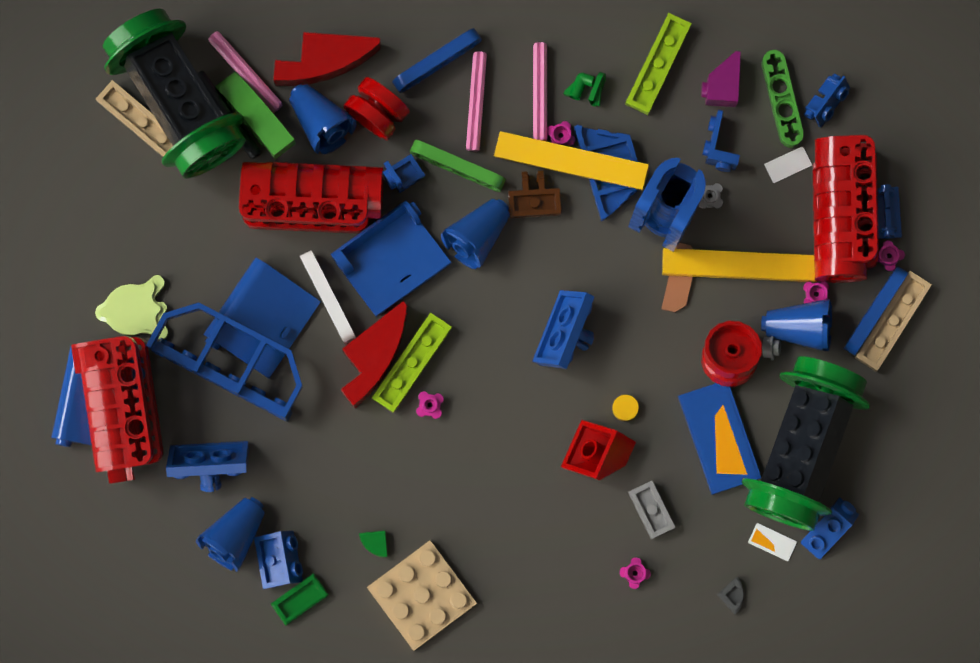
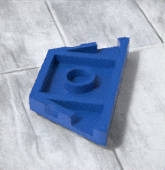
M581 125L574 126L580 149L638 162L630 135L610 133L602 129L583 128ZM589 179L601 221L606 220L638 191V189Z

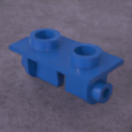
M837 74L828 76L818 90L820 94L824 95V98L814 95L805 107L806 112L804 115L810 120L815 117L820 128L832 118L834 109L840 101H844L848 96L850 86L846 77L843 75L841 78Z
M890 184L881 185V188H878L879 239L902 238L899 188L891 187Z

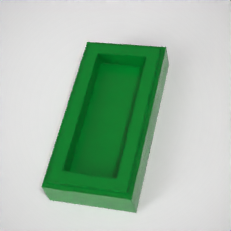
M313 573L272 602L271 606L286 626L329 596V594Z

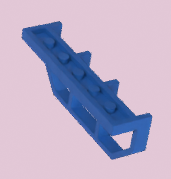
M195 303L163 313L146 344L153 353L286 422L289 421L292 415L291 409L303 388L295 359L290 349L201 303ZM201 310L219 320L197 361V356L186 350H183L182 353L174 350L175 345L163 338L157 341L167 321ZM225 323L260 341L241 379L232 374H229L228 377L220 374V368L209 362L203 365ZM266 345L284 353L288 357L296 387L287 403L279 398H275L272 401L264 397L266 392L258 387L252 386L251 389L245 387Z

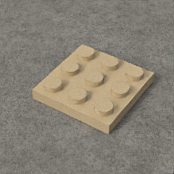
M430 540L367 587L413 651L477 604Z

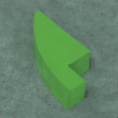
M233 72L215 86L233 111L243 115L245 126L260 145L266 147L275 160L296 144L295 139L237 72Z

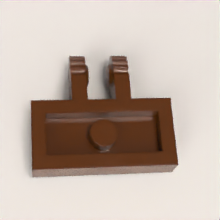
M542 170L538 171L536 175L538 189L529 190L528 172H522V190L508 191L510 218L561 215L560 188L545 189L544 171Z

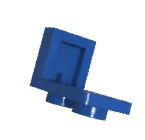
M718 110L716 117L711 116L708 131H712L711 140L705 141L702 155L707 156L705 164L716 166L715 169L719 171L730 172L731 169L736 170L740 155L715 150L723 111Z
M412 154L391 166L389 161L383 163L385 171L382 173L385 181L392 190L396 188L399 193L425 177L424 172Z
M840 497L830 508L832 514L824 516L817 523L815 530L810 531L801 541V544L818 559H821L859 516L855 507L850 502L843 501Z

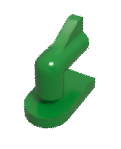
M599 72L595 80L593 75L579 73L575 81L563 94L572 99L580 100L584 87L587 85L593 87L588 99L591 106H600L606 74Z

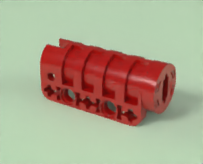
M867 135L829 136L815 139L813 218L814 272L816 281L826 283L863 281L867 279V269H872L879 261L877 155L875 143ZM862 150H866L867 161H862ZM863 167H868V168H870V169H861V170H858L859 168H863ZM862 175H870V178L867 180L859 179ZM872 184L870 187H867V188L861 187V186H867V185ZM862 193L868 195L867 210L869 212L863 211L864 199ZM863 225L872 226L869 231L860 230ZM863 244H868L870 252L867 257L863 256L865 254Z
M243 162L240 178L239 212L246 226L252 229L358 234L368 227L369 218L381 219L384 185V175L382 172L384 168L280 162ZM277 211H284L281 216H273ZM329 213L336 214V216L332 219L325 218V216ZM275 222H285V223H283V224H276Z

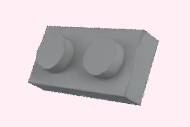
M653 481L628 492L651 539L675 528Z

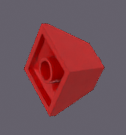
M581 420L561 467L596 480H601L626 466L636 442L617 430Z

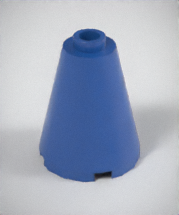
M300 84L291 91L289 101L312 149L317 154H319V151L323 155L335 151L346 142L344 139L345 135L348 132L352 135L355 131L357 124L353 116L310 85Z
M490 199L443 231L441 240L447 250L452 247L457 253L454 257L465 266L472 269L480 268L510 217L508 205L500 199Z
M824 299L769 310L766 316H762L761 331H766L767 337L774 336V339L821 351H829L831 345L830 327H832L831 300Z
M253 497L250 499L243 498L197 537V545L201 549L206 546L210 552L208 554L210 558L231 571L234 568L235 572H238L264 517L263 504Z

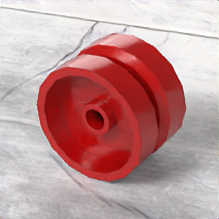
M365 77L357 87L361 97L351 95L343 107L358 123L383 140H388L396 130L392 121L402 122L410 111L389 89L374 79Z
M726 321L717 324L710 330L702 350L701 364L705 374L713 382L721 386L735 387L745 384L753 377L762 354V343L758 334L749 325L740 321Z

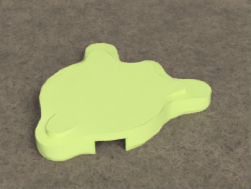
M155 275L144 284H128L116 288L110 293L105 302L96 308V317L98 320L107 323L119 334L125 336L152 335L163 313L167 311V305L164 302H157L155 300L156 296L165 286L164 279L159 275ZM166 326L161 332L158 340H160L161 338L166 339L168 337L169 333Z

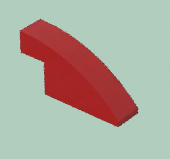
M303 32L301 62L275 60L274 84L275 86L309 85L345 74L364 63L381 49L380 38Z
M404 301L342 348L343 353L360 373V375L341 389L354 408L373 392L391 367L404 334L407 317V305Z

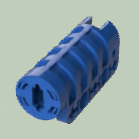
M680 158L668 159L657 167L635 206L628 226L640 233L644 225H646L652 233L666 237L662 246L672 252L675 251L690 225L706 187L703 172L700 169L696 172L692 167L680 163ZM672 198H676L675 204L678 206H675V208L667 206L665 204L666 200L671 201Z

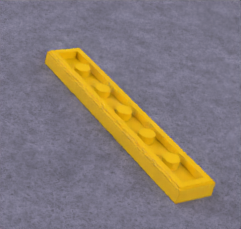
M501 131L494 153L496 158L644 191L650 167L649 164Z
M663 248L662 275L816 282L814 255L675 249L672 252L667 248Z

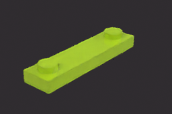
M668 13L625 105L649 115L692 23Z
M430 312L372 399L394 413L440 347L452 326Z

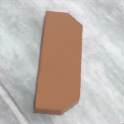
M679 243L676 249H693L691 245ZM669 276L661 310L675 313L686 306L693 277Z

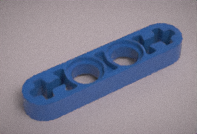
M472 28L398 75L392 83L399 93H403L474 48L481 42L482 38L476 29Z
M899 266L895 268L843 349L852 355L857 353L907 277V271Z

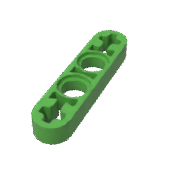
M770 50L764 55L761 62L780 142L785 147L794 148L803 139V128L786 59L780 51ZM770 57L780 61L776 66L778 74L773 77L769 76L774 73L773 66L767 64ZM777 80L783 81L786 84V91L783 93L775 92L772 88L773 82ZM781 105H789L792 109V115L790 117H782L778 112V108ZM795 120V123L791 124V130L798 135L794 141H791L790 138L785 137L788 133L787 124L782 126L781 123H789Z
M414 140L409 151L410 154L493 191L501 192L506 181L504 177L419 140Z

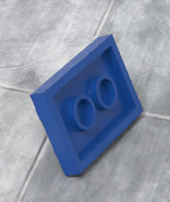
M559 291L532 362L541 366L567 369L573 359L575 346L583 351L589 349V346L584 342L592 345L594 333L583 329V326L592 310L595 296L587 292Z
M248 441L170 445L166 465L167 477L185 479L189 476H200V489L202 491L214 492V489L219 490L221 488L219 474L237 476L247 473L249 443Z

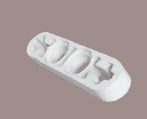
M310 250L300 255L344 344L353 341L356 338L313 252Z

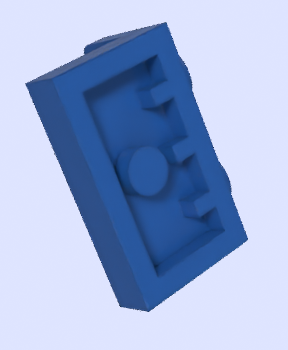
M279 531L254 537L263 589L303 581V568L299 562L298 541L294 531Z

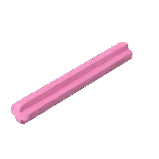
M218 31L214 32L208 38L210 44L273 113L278 111L282 107V102L222 34Z
M537 42L533 45V139L547 141V44Z
M479 51L473 53L466 140V150L471 152L480 150L487 54Z

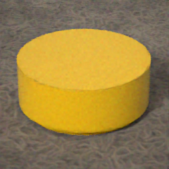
M630 395L617 397L612 405L613 414L620 421L632 420L637 415L639 409L638 402Z

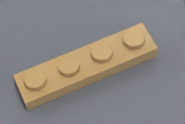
M113 80L97 96L96 101L162 157L173 147L155 116Z
M909 271L907 277L858 351L855 359L877 372L932 284Z

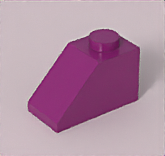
M735 51L708 75L706 82H702L701 97L705 98V105L736 107L739 97L741 51Z

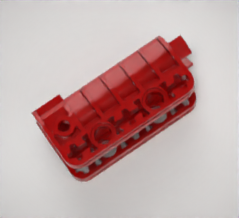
M120 336L71 345L75 374H81L95 472L107 471L109 484L135 480L134 466L154 464L159 462L163 456L164 450L149 350L146 346L147 342L140 337ZM142 368L145 370V373H146L144 380H143ZM133 370H135L136 372L135 379H133L132 376ZM150 420H151L152 423H153V430H152V431H151V427H150ZM141 422H142L143 425H144L143 432H142L141 429H140V423H141ZM154 449H157V454L153 455Z

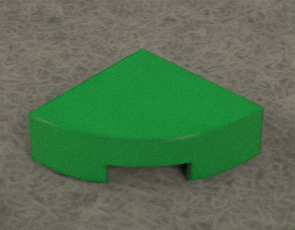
M385 531L359 533L363 546L370 553L379 557H388Z

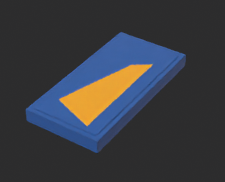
M715 383L679 395L678 399L711 495L743 485L741 483L743 478L761 479L731 388Z

